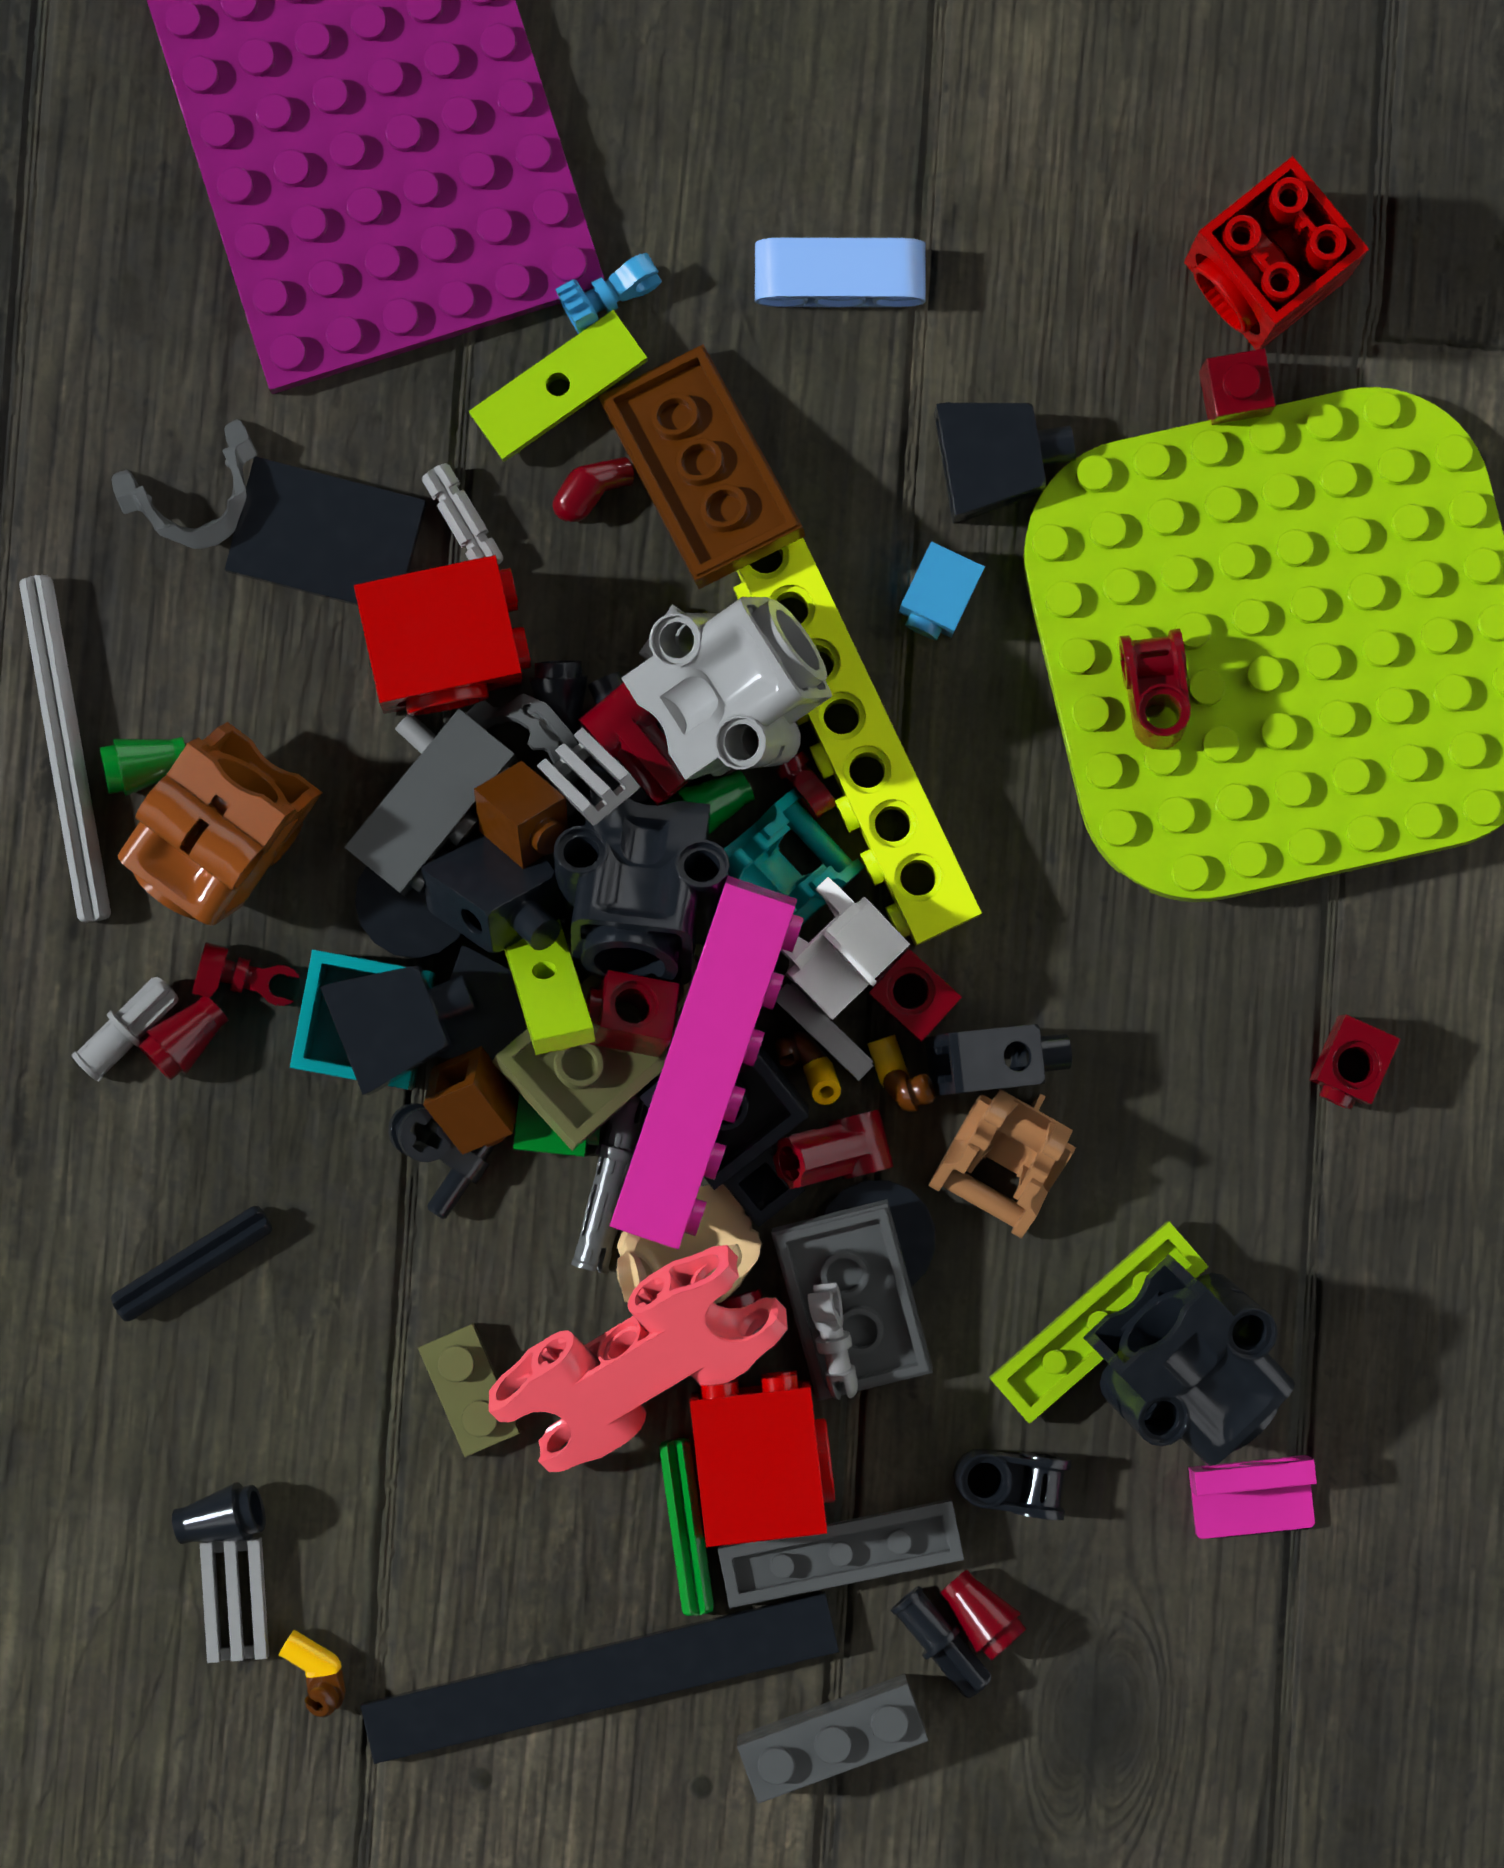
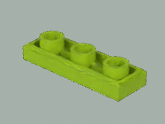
M612 310L469 410V414L502 461L505 462L648 362V359L615 311ZM557 379H563L570 384L568 391L561 396H554L549 393V385Z
M559 918L557 921L561 927L560 934L556 941L548 948L535 950L522 939L504 949L535 1055L552 1051H563L571 1047L595 1042L593 1024Z

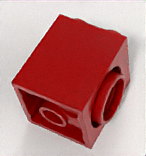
M1292 156L1199 230L1184 263L1194 274L1200 290L1214 310L1228 325L1242 333L1253 348L1257 350L1264 348L1344 284L1353 274L1369 248Z
M496 555L354 585L378 700L384 714L407 710L408 715L416 716L453 710L486 700L489 697L488 692L522 685L521 670L531 668V658L524 627L512 629L508 612L518 610V599L511 568L499 570Z
M796 1370L761 1374L762 1385L738 1387V1379L736 1377L728 1383L701 1385V1392H693L691 1394L690 1410L706 1547L827 1534L824 1503L835 1502L827 1420L825 1418L814 1419L810 1379L798 1380Z

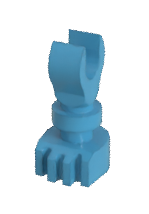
M643 253L626 261L609 276L607 281L600 277L591 282L594 288L585 293L578 281L574 279L555 290L567 316L579 334L599 320L598 312L604 309L607 313L618 309L616 302L643 296L660 285L662 280L657 274L659 271L649 254Z

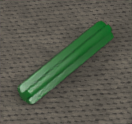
M687 1438L670 1439L661 1442L659 1450L681 1607L685 1616L705 1615L713 1611L714 1601L692 1445Z

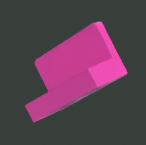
M1307 1455L1223 1463L1213 1466L1188 1467L1195 1533L1200 1539L1311 1528L1315 1524L1311 1484H1317L1314 1459Z

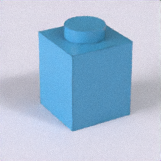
M931 541L900 605L899 613L908 617L905 626L933 640H937L940 633L952 638L985 566Z

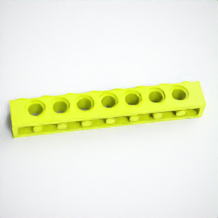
M801 538L778 550L783 560L777 570L771 573H760L755 571L750 564L737 570L742 583L734 586L733 589L737 599L741 597H768L780 602L785 598H796L806 606L808 615L801 625L817 650L827 654L833 663V670L825 680L832 692V697L796 722L798 726L809 722L818 743L809 747L813 759L823 779L834 775L843 794V797L835 800L839 814L849 832L859 828L869 850L860 853V857L866 866L865 868L874 886L885 882L894 903L885 907L893 927L904 938L910 935L914 945L917 946L979 917L982 912L804 538ZM835 704H847L856 711L858 725L849 733H834L825 724V712ZM860 757H872L881 764L884 777L874 787L864 788L858 786L850 776L849 768L851 764ZM886 810L901 812L909 823L908 834L899 841L891 842L884 840L879 836L875 828L877 816ZM921 863L930 868L934 875V886L930 892L924 895H913L904 889L901 883V872L907 865Z

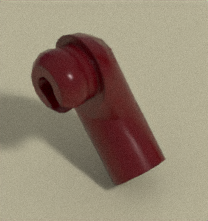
M621 457L573 469L554 497L553 510L556 516L566 522H579L591 513L605 491L631 486L634 481V471L630 460L627 457Z

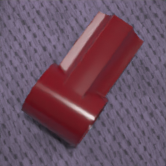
M624 682L579 719L588 733L615 759H618L656 806L661 805L691 780L684 779L669 755L667 739L657 727L659 723L657 718L636 703Z
M879 1109L828 1122L829 1127L817 1130L812 1129L779 1139L777 1141V1151L773 1156L778 1177L782 1178L790 1189L840 1176L845 1180L894 1167Z

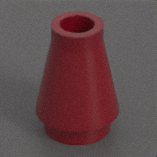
M202 996L194 1004L147 1030L146 1033L149 1037L139 1045V1048L161 1073L171 1081L180 1072L185 1075L189 1072L218 1030L229 1020L209 997Z
M967 1569L941 1591L943 1597L949 1602L976 1653L982 1650L991 1661L1027 1630L1018 1619L1022 1613L975 1579Z

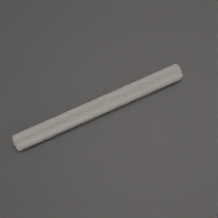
M48 575L29 576L20 580L19 586L77 918L85 923L101 921L110 917L111 909L54 583Z

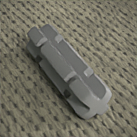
M444 463L429 470L422 477V482L432 499H438L440 502L437 504V507L461 548H467L468 551L465 554L468 560L496 555L499 565L503 561V555L492 537L487 538L486 534L489 531L465 490L458 489L460 482L450 465Z

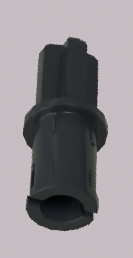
M917 1586L892 1607L891 1612L898 1616L925 1649L922 1653L924 1659L932 1658L964 1697L971 1698L975 1696L992 1679L990 1672L958 1635L961 1631L959 1625L956 1624L952 1627L923 1593L924 1590Z

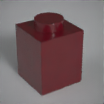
M1265 348L1206 358L1199 371L1207 420H1211L1212 425L1261 417L1272 413L1276 404Z

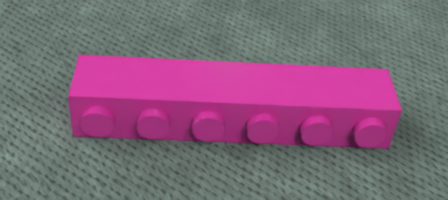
M731 876L727 877L609 1225L610 1227L678 1250L684 1233L696 1236L707 1202L696 1198L703 1176L715 1180L726 1149V1145L715 1142L723 1120L733 1124L736 1120L746 1090L735 1086L741 1065L743 1063L754 1067L765 1034L763 1031L754 1029L761 1006L773 1010L784 979V975L773 972L781 949L793 952L804 920L803 917L793 914L797 902L796 898Z

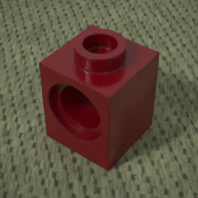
M910 949L901 958L897 957L875 978L877 983L867 994L919 1042L933 1030L962 998ZM905 975H914L924 982L927 996L920 1007L907 1009L896 1002L893 995V987L898 978Z
M608 970L598 988L590 987L586 998V1005L595 1036V1042L590 1044L660 1058L672 1040L679 983ZM629 1003L635 1006L641 1014L642 1022L629 1023L624 1021L617 1014L615 1004Z
M1347 1014L1339 1015L1335 1020L1309 1081L1323 1086L1319 1097L1345 1109L1352 1110L1355 1102L1362 1105L1372 1104L1401 1039ZM1348 1048L1358 1050L1366 1060V1071L1363 1077L1354 1083L1345 1080L1338 1070V1059L1342 1052Z

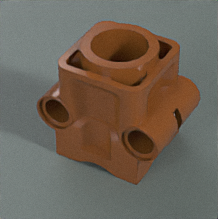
M229 722L218 726L203 740L198 737L186 744L167 775L153 787L140 805L135 815V818L140 822L117 856L120 862L133 872L136 880L146 892L158 902L190 919L198 920L206 925H216L244 905L269 866L277 863L301 832L304 819L323 792L299 774L285 771L272 764L260 753L252 739Z

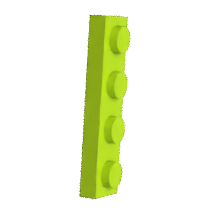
M1169 1221L1164 1223L989 1377L1029 1424L1103 1360L1083 1337L1106 1315L1115 1313L1128 1306L1139 1294L1146 1276L1167 1255L1172 1256L1194 1278H1197L1209 1267Z

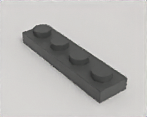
M951 1499L826 1524L827 1534L718 1546L729 1608L964 1560Z

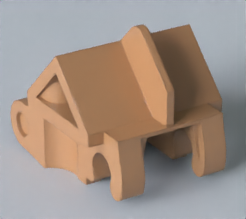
M1001 1089L998 1090L993 1100L981 1094L975 1100L928 1186L938 1192L943 1187L1012 1226L1011 1233L1022 1239L1037 1217L1049 1190L1076 1149V1147L1068 1143L1073 1130L1039 1111L1046 1097L1041 1093L1036 1095L1030 1106ZM988 1157L1016 1173L1017 1177L1020 1178L1018 1188L1013 1196L1018 1201L1012 1200L965 1172L972 1173L976 1165L983 1158Z

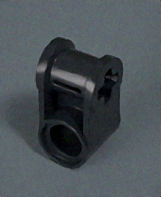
M972 1449L964 1453L956 1462L953 1471L954 1483L958 1492L972 1505L981 1508L1010 1511L1014 1514L1039 1519L1064 1520L1065 1510L1060 1507L1064 1472L1071 1469L1072 1460L1029 1452L1017 1454L988 1449ZM988 1462L994 1464L998 1474L996 1485L986 1493L970 1491L967 1481L970 1470L979 1463Z

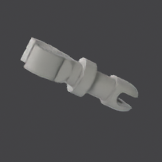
M837 1283L813 1285L814 1293L808 1294V1304L812 1320L820 1333V1336L815 1339L817 1352L825 1356L827 1365L825 1377L830 1395L834 1399L839 1400L842 1392L841 1382H844L846 1393L849 1398H852L857 1393L858 1379L855 1366L850 1363L848 1349L852 1346L851 1335L849 1331L843 1330V1308Z

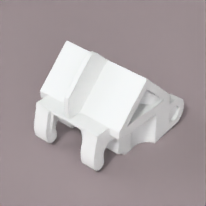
M827 877L815 890L824 898L835 918L809 943L798 937L793 952L781 949V952L789 959V967L785 975L816 1007L833 1020L869 984L874 986L877 983L875 978L910 943L868 899L863 897L855 903L835 882Z

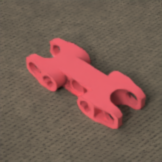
M728 1245L708 1248L692 1256L674 1260L641 1281L633 1290L628 1300L627 1306L633 1316L586 1345H583L572 1332L565 1330L549 1336L528 1349L521 1359L502 1374L489 1390V1412L499 1422L507 1423L516 1421L533 1412H547L561 1418L550 1425L538 1441L540 1446L538 1462L548 1472H562L582 1463L600 1459L626 1444L641 1430L647 1414L642 1406L643 1403L688 1376H691L700 1386L728 1383L748 1371L756 1360L772 1348L787 1331L786 1308L777 1298L767 1297L742 1308L729 1309L715 1304L714 1301L726 1294L739 1278L737 1270L738 1256ZM764 1323H766V1324L761 1328V1330H759L757 1333L753 1334V1333H754L757 1329H759ZM566 1442H568L567 1445H566L563 1449H561V1447H562Z

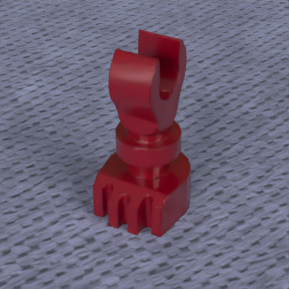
M801 751L800 753L797 752L789 762L778 765L779 768L775 772L781 780L787 777L792 789L794 788L802 797L800 802L816 820L835 807L836 803L826 786L805 764L810 759L804 751Z
M205 942L192 994L210 998L218 990L221 982L231 985L230 991L242 994L243 988L256 991L267 1002L275 1006H285L293 1002L292 1000L273 995L269 989V982L277 974L299 978L294 969L286 965H276L262 969L250 966L251 959L239 957L237 962L227 960L228 947Z

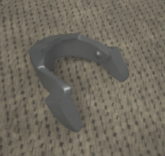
M236 419L225 425L224 428L228 448L222 451L226 458L225 465L231 469L233 475V491L227 501V509L222 517L207 522L199 528L181 527L166 519L153 506L152 497L147 494L143 485H138L129 470L113 474L111 479L113 491L123 514L134 511L143 512L160 536L192 549L216 546L227 539L237 527L247 498L243 466L245 462L257 455V451L243 423Z
M526 694L517 696L501 707H493L484 700L476 703L466 713L467 716L485 730L490 727L495 729L505 722L520 723L529 730V747L532 750L548 752L553 764L561 759L555 751L560 745L565 743L571 750L578 745L572 732L547 703ZM572 770L565 778L574 786L579 776ZM566 799L569 818L575 813L576 808Z

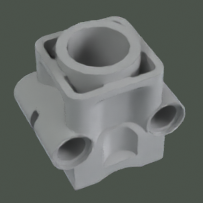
M741 597L720 613H669L660 617L653 625L649 635V646L653 656L621 678L636 703L653 714L660 722L666 735L668 753L685 780L696 779L710 773L712 776H721L732 768L752 769L777 766L789 762L797 754L800 746V732L795 722L832 697V692L825 681L827 679L826 667L813 641L787 608L778 601L768 597ZM757 736L759 738V747L757 744Z

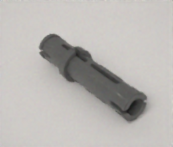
M638 1096L633 1098L609 1119L603 1143L600 1142L596 1146L594 1154L599 1155L597 1170L591 1187L579 1241L571 1265L593 1272L598 1270V1272L604 1274L609 1272L612 1250L618 1229L609 1225L649 1110Z

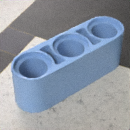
M781 237L759 240L755 243V302L759 305L770 307H912L922 305L926 302V244L924 241L912 238Z

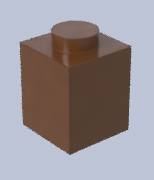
M523 761L518 762L474 788L480 833L522 869L553 853L557 837L564 830L569 829L566 797Z
M482 1046L431 1067L423 1103L424 1107L462 1155L482 1146L490 1147L502 1142L508 1135L513 1134L519 1094L492 1063L493 1060Z

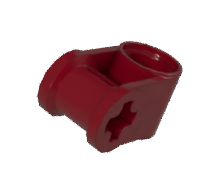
M1180 628L1172 629L1169 631L1168 636L1132 640L1129 635L1120 636L1119 655L1124 686L1128 692L1135 736L1143 745L1151 749L1164 750L1173 747L1181 740L1191 712L1187 687L1186 655ZM1156 705L1166 706L1175 713L1177 723L1167 729L1157 728L1147 720L1145 712L1150 707Z

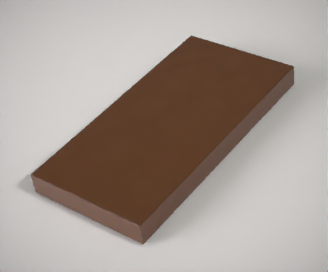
M704 344L598 396L605 413L698 589L806 536L802 524Z

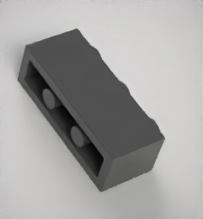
M458 709L344 848L403 896L406 897L413 888L421 893L425 890L421 867L437 859L450 842L459 847L479 824L478 817L474 815L477 811L474 788L515 765L518 761L517 757L495 737Z
M903 1674L737 1736V1748L759 1804L927 1742L928 1738L906 1675Z

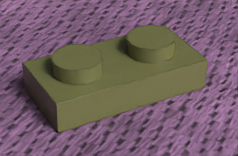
M474 1323L418 1347L464 1457L520 1434L521 1431L516 1421L509 1423L499 1422L489 1412V1390L498 1378Z

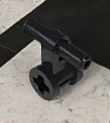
M410 1103L400 1107L392 1115L388 1126L390 1141L399 1152L420 1162L440 1160L451 1168L427 1204L429 1211L441 1219H447L469 1184L473 1182L477 1185L489 1167V1164L485 1161L496 1145L490 1147L482 1146L462 1155L424 1105L420 1103ZM415 1122L425 1125V1129L431 1133L425 1143L416 1140V1136L410 1132Z

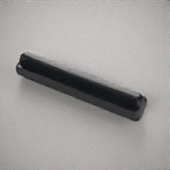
M259 1206L250 1207L115 1292L111 1296L114 1309L124 1321H131L270 1234L273 1229L268 1217Z

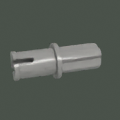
M151 978L117 1013L110 1010L106 1014L109 1020L78 1051L72 1054L73 1059L90 1077L99 1082L103 1075L134 1045L139 1047L143 1042L142 1037L146 1034V1031L151 1029L178 1002L177 994L161 978Z

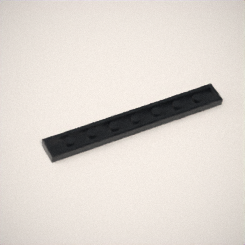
M823 1591L363 1702L360 1707L373 1762L377 1764L837 1653L839 1648L826 1594Z

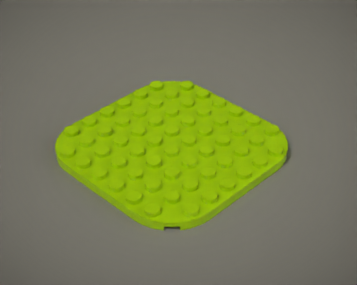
M1381 387L1348 389L1276 405L1272 413L1266 416L1212 425L1211 420L1103 444L1083 453L1075 461H1071L1063 467L1043 490L1030 517L1025 538L1024 571L1082 818L1096 848L1119 874L1122 873L1133 882L1150 890V893L1164 898L1186 902H1210L1456 848L1477 841L1504 824V534L1483 458L1468 433L1447 412L1419 396L1396 389ZM1180 628L1186 655L1187 687L1191 705L1190 719L1181 740L1173 747L1164 750L1151 749L1137 739L1133 730L1128 692L1124 686L1121 671L1119 637L1129 635L1132 640L1168 636L1170 630ZM1156 705L1150 707L1145 712L1147 720L1157 728L1167 729L1177 723L1175 713L1166 706Z

